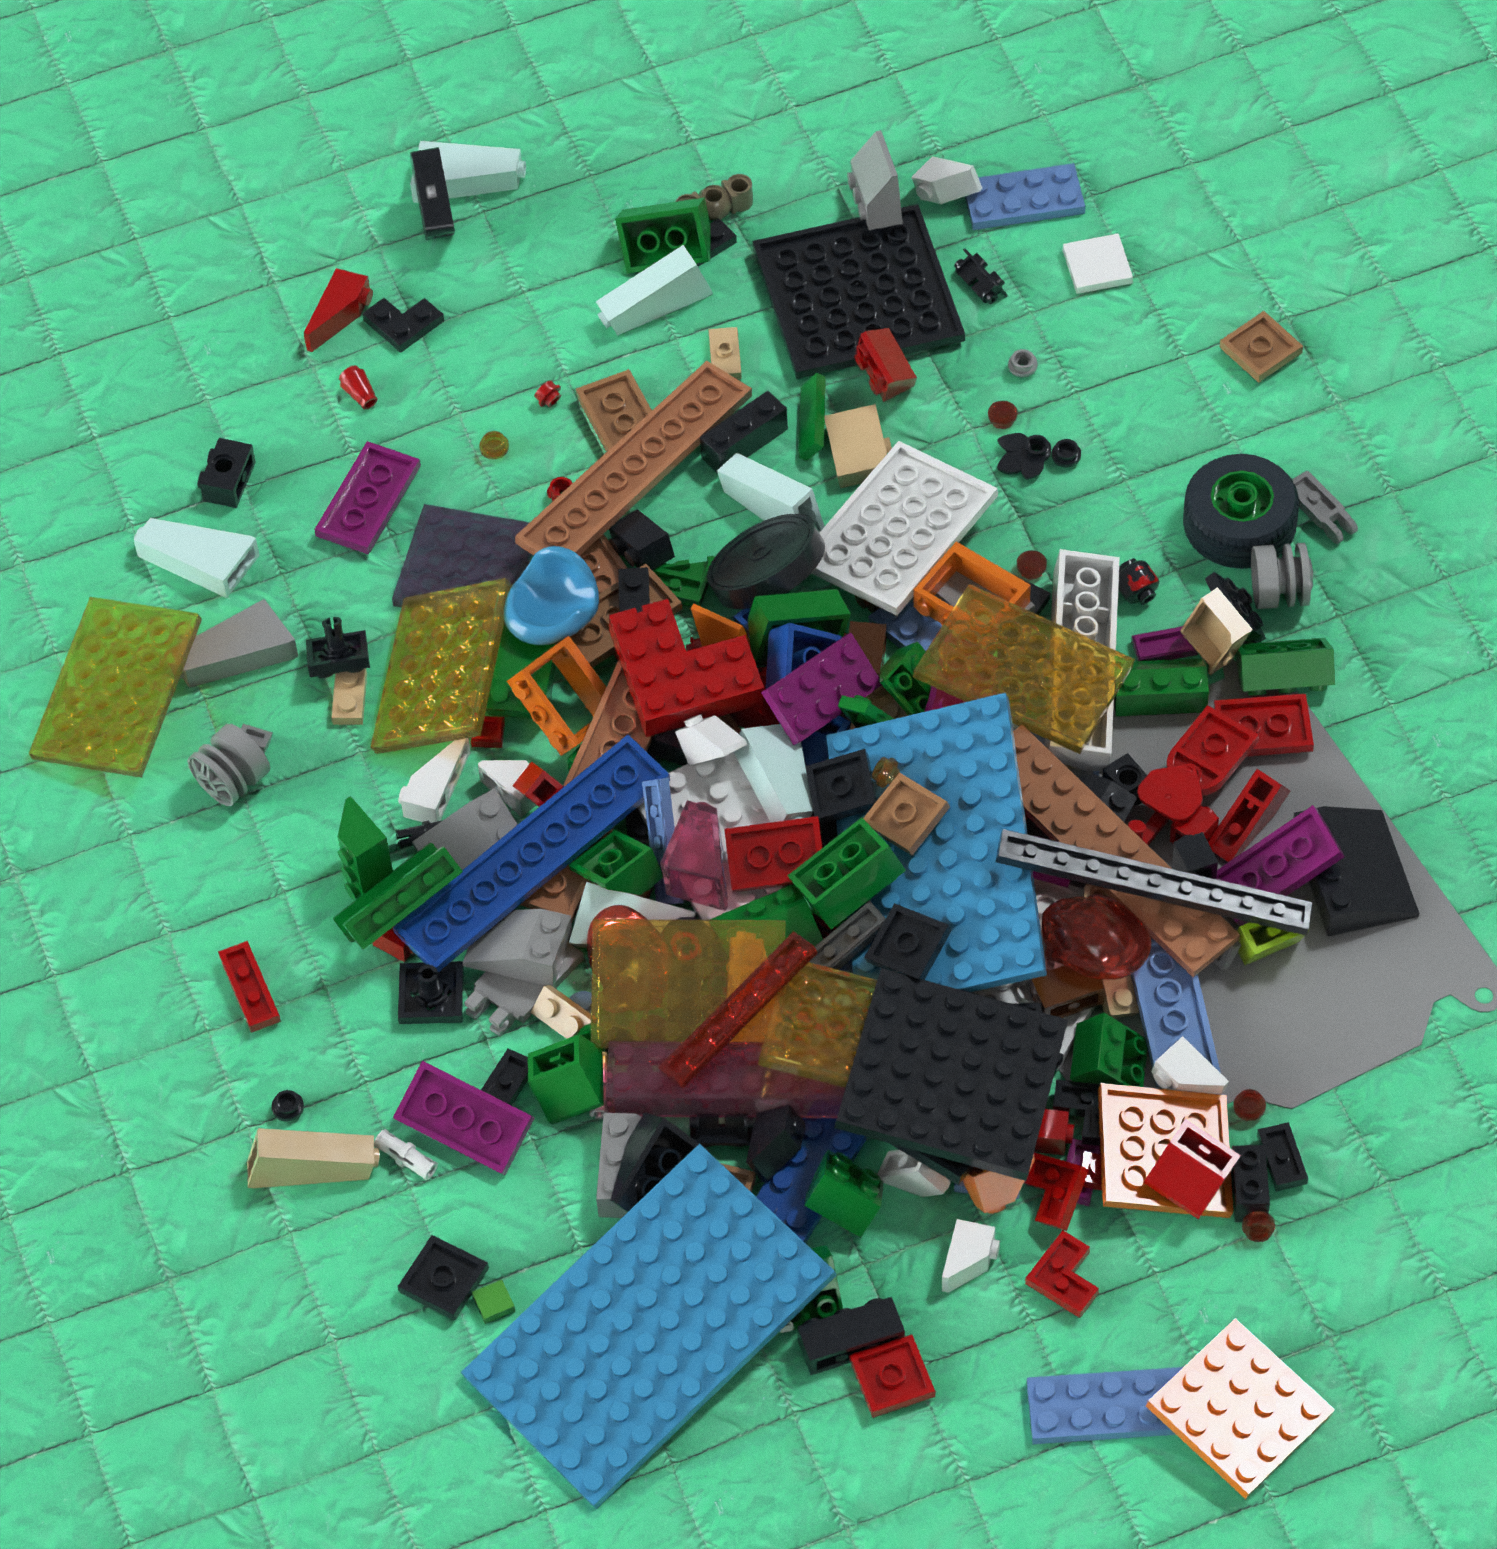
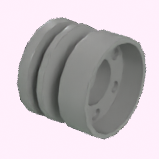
M1284 544L1282 558H1277L1273 545L1253 546L1251 553V578L1256 609L1277 608L1280 594H1284L1288 607L1295 605L1296 593L1300 606L1310 605L1311 590L1313 588V569L1306 544H1296L1295 557H1293L1291 545Z
M226 724L212 736L210 740L211 745L203 744L198 752H194L188 758L187 762L194 778L211 797L225 806H232L237 802L239 796L246 794L248 790L247 785H256L269 773L270 764L264 752L246 732L233 724Z

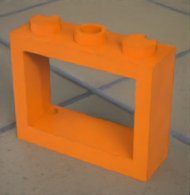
M956 541L914 588L913 607L923 616H929L940 622L945 629L955 631L965 637L972 645L978 646L980 644L983 649L988 651L1030 603L1031 585ZM956 571L1008 601L987 627L935 596Z
M570 636L555 644L506 681L512 688L514 695L520 699L528 710L533 721L539 725L549 739L550 744L561 756L583 741L591 721L573 734L531 675L552 659L593 717L606 690L605 684Z

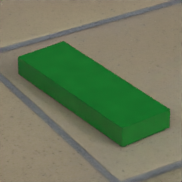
M819 373L811 377L800 389L798 458L808 461L824 447L825 376Z

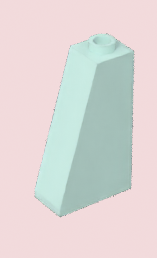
M420 141L418 151L439 147L449 199L518 189L520 178H525L526 161H522L520 149ZM412 175L410 183L412 199L414 203H418L414 177Z
M682 245L597 300L596 303L601 309V312L597 315L607 329L612 326L618 336L709 297L713 292L684 245Z
M738 453L717 470L723 491L765 521L785 514H803L813 521L819 532L825 527L812 488Z
M150 518L143 527H140L134 536L138 557L225 598H228L260 556L255 537Z
M781 724L741 729L739 735L746 740L747 745L734 751V754L770 822L811 817L814 810L801 742L793 745Z
M586 882L569 943L577 948L659 946L658 941L661 933L671 921L680 917L697 918V914L694 911L625 892L607 890L599 885ZM684 937L685 940L683 942L679 940V946H689L691 938Z

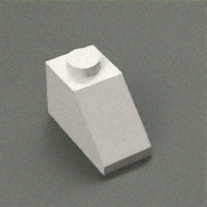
M934 156L911 177L920 199L938 204L977 193L982 189L974 166Z
M701 714L693 716L684 721L685 727L675 731L689 766L726 756L747 745L746 740L715 715L704 719Z
M482 760L478 763L480 781L490 790L495 788L502 800L519 816L523 817L536 806L512 786L529 765L526 760Z
M1183 1036L1155 1061L1151 1071L1157 1084L1163 1089L1222 1095L1229 1083Z
M901 1150L888 1151L878 1172V1175L885 1184L921 1197L942 1195L951 1184V1180Z
M960 1219L956 1220L942 1274V1292L949 1293L987 1272L991 1259L997 1260L1000 1240H995V1227Z

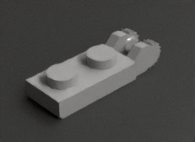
M1308 470L1292 479L1298 491L1299 508L1320 529L1324 530L1326 536L1332 542L1337 544L1344 539L1341 530L1333 523L1337 519L1340 526L1349 534L1357 532L1358 526L1345 511V507Z

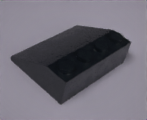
M1328 806L1318 807L1319 813L1345 855L1344 858L1309 881L1327 936L1419 917V910L1383 811ZM1303 811L1295 812L1293 818L1302 813Z

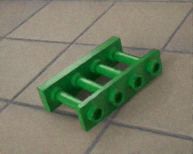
M428 843L334 916L333 920L350 942L355 941L364 950L463 871L444 846L437 849L433 843Z

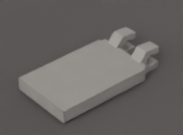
M569 944L554 988H557L584 960L583 952ZM485 972L474 983L473 993L464 1002L465 1006L468 1007L465 1010L466 1014L476 1020L493 1003L498 1009L489 1018V1022L492 1023L490 1030L501 1036L515 1020H519L524 1024L532 1015L530 1012L545 985Z

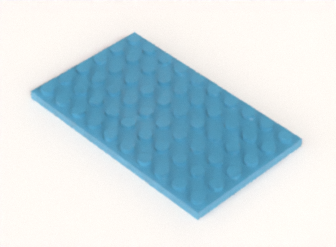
M1007 694L993 695L826 735L829 759L862 749L867 751L877 800L900 772L946 800L950 806L912 856L882 838L890 846L906 871L870 900L885 918L895 903L950 926L952 931L925 980L966 992H974L1046 976L1033 871L996 862L1002 829L1027 834L1010 703ZM868 811L836 820L837 834L840 835L861 817L864 818ZM860 906L857 910H855L852 914H850V915L847 917V919H848L850 916H852L856 911H858L862 906ZM873 941L852 958L857 1008L861 1017L868 1014L881 969L868 963L864 958Z
M699 1144L463 1369L461 1374L597 1509L837 1275L821 1257Z

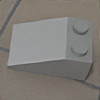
M494 788L464 805L415 839L412 844L417 852L428 843H433L437 849L444 846L463 870L518 824Z
M545 909L513 910L468 947L462 962L463 966L554 987L570 944L569 940L572 933L571 915Z

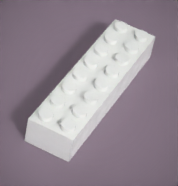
M1060 549L1053 572L1045 747L1063 764L1089 773L1099 771V774L1102 775L1103 768L1108 765L1112 754L1120 557Z

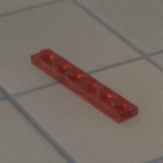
M793 931L658 1067L662 1074L683 1089L818 953L814 945Z

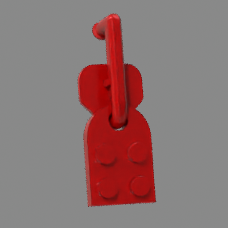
M1207 705L1171 749L1167 757V767L1150 771L1138 787L1139 800L1156 812L1146 824L1140 820H1132L1128 823V827L1149 846L1169 820L1183 822L1190 819L1201 806L1203 796L1219 790L1259 742V734Z

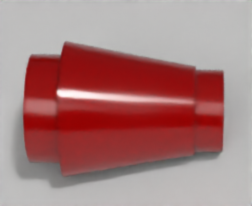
M353 365L340 374V387L361 405L363 409H369L376 404L378 399L364 369Z

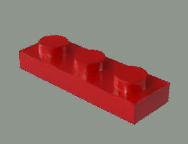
M248 941L218 951L220 961L251 1033L281 1022L280 1015Z

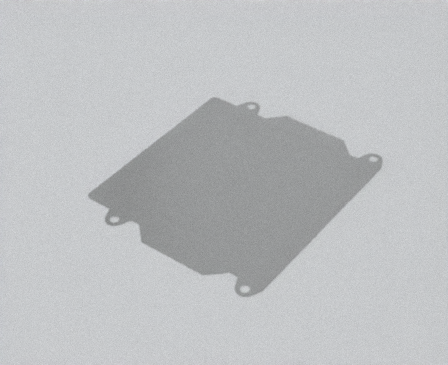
M1232 659L1228 665L1223 666L1225 678L1208 685V706L1213 708L1214 700L1299 694V692L1279 693L1278 689L1266 690V694L1248 695V691L1243 692L1239 685L1236 661ZM1114 705L1112 754L1108 765L1128 753L1147 775L1154 769L1166 768L1167 757L1171 749L1201 713L1115 717ZM1309 706L1308 710L1314 742L1313 752L1247 756L1219 790L1203 796L1201 806L1209 807L1215 812L1217 817H1219V826L1256 769H1259L1291 791L1275 816L1244 851L1293 819L1295 812L1304 811L1312 805L1316 808L1328 806L1382 810L1420 914L1419 917L1328 937L1308 881L1287 895L1288 897L1312 902L1309 932L1300 942L1248 965H1244L1237 952L1229 968L1221 970L1212 962L1199 972L1198 978L1220 1071L1229 1081L1222 1094L1227 1095V1104L1241 1097H1246L1293 1109L1420 1046L1434 1002L1448 995L1453 996L1469 1008L1479 1012H1490L1497 1009V967ZM1143 803L1133 805L1124 823L1128 826L1130 821L1140 820L1146 824L1156 811ZM1031 819L1026 820L1028 835H1039L1051 840ZM1169 820L1150 843L1149 847L1172 868L1173 844L1170 842L1171 824L1174 821ZM1214 853L1218 861V870L1228 862ZM1073 880L1070 883L1080 889H1083L1086 883ZM1222 916L1237 931L1240 926L1234 919ZM1479 988L1490 989L1493 993V1000L1486 1004L1478 1002L1475 999L1476 990ZM1102 1004L1095 1007L1089 1018L1104 1013ZM1140 1013L1134 1016L1114 1018L1145 1037ZM1074 1044L1059 1068L1066 1081H1072L1070 1073ZM1147 1050L1143 1087L1163 1089L1160 1086L1156 1087Z

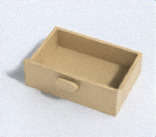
M876 404L825 416L840 488L863 483L892 449L889 437L883 438Z
M1217 587L1201 598L1180 632L1209 665L1208 674L1212 675L1232 661L1234 655L1253 629Z

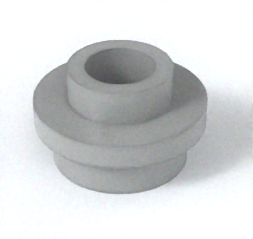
M1017 350L1009 358V371L1017 377L1031 376L1037 370V359L1029 350Z

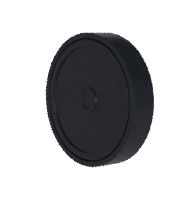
M785 514L767 519L748 528L719 551L709 566L707 572L708 583L723 606L731 609L751 608L755 596L785 594L805 580L821 561L825 552V542L813 521L806 515Z

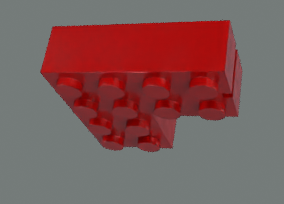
M668 599L641 606L642 612L637 613L636 608L609 615V632L645 737L686 726L685 720L699 714L702 715L703 719L714 715L720 717L764 704V697L761 694L764 691V685L746 635L686 651Z

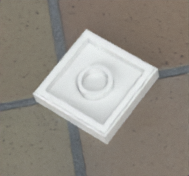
M1119 233L1063 244V253L1076 294L1133 284V276Z

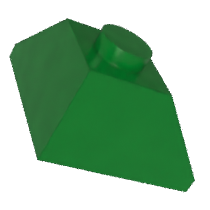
M617 830L612 831L568 865L571 871L607 890L642 895L650 890L658 881L664 878L652 848Z

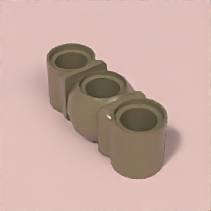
M735 174L728 180H722L721 186L709 185L702 189L699 194L696 191L691 194H684L678 197L675 202L705 197L709 220L715 221L718 218L721 220L729 212L733 215L737 211L742 212L750 209L753 205L752 181L745 174Z

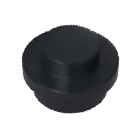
M1071 439L1058 441L1052 449V460L1061 467H1072L1081 459V449Z
M292 1090L279 1092L272 1101L273 1114L281 1121H293L303 1113V1099Z

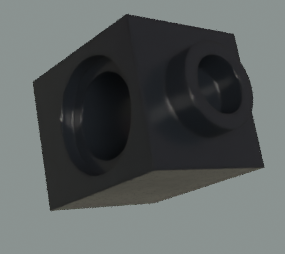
M1128 753L1104 767L1102 774L1103 778L1112 780L1136 797H1138L1140 783L1147 776ZM1139 798L1136 799L1134 805L1142 803Z

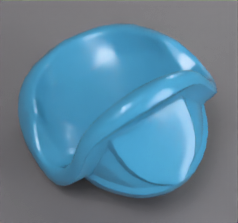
M549 546L539 550L534 554L527 568L507 594L503 612L507 628L519 640L533 645H549L560 642L567 636L574 635L592 620L598 610L599 591L596 580L587 563L574 551L560 546Z

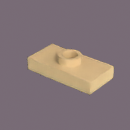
M737 327L708 329L711 364L736 379H742Z

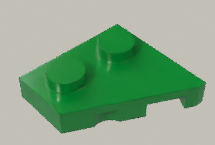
M708 556L707 561L689 564V559L677 561L673 564L664 563L652 571L682 602V605L692 607L693 604L701 606L709 586L707 572L715 556Z
M842 695L838 704L839 709L856 728L894 719L873 705L871 700L860 695H855L854 698Z

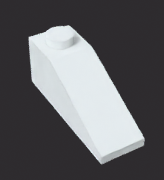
M460 735L415 772L407 786L402 787L398 802L402 806L403 817L420 822L428 820L430 823L441 821L471 753L468 735Z

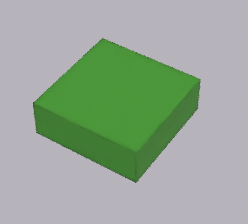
M503 1280L472 1292V1297L485 1324L515 1312V1306Z

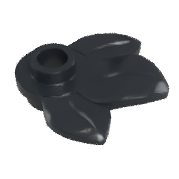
M1022 433L1004 435L998 438L997 442L1007 453L999 461L997 469L1006 474L1021 472L1026 480L1034 478L1043 471L1044 461L1051 455V444L1042 435H1032L1030 437Z

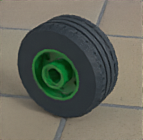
M1232 454L1214 459L1203 465L1202 468H1199L1187 485L1183 515L1186 536L1199 554L1225 567L1251 568L1253 546L1273 545L1278 558L1282 554L1284 544H1291L1295 537L1299 512L1298 491L1292 478L1280 466L1268 459L1249 454Z

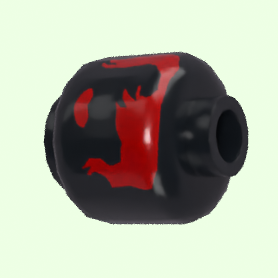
M1134 558L1119 566L1118 589L1128 603L1140 602L1144 605L1156 597L1155 591L1159 587L1160 581L1146 561H1137Z

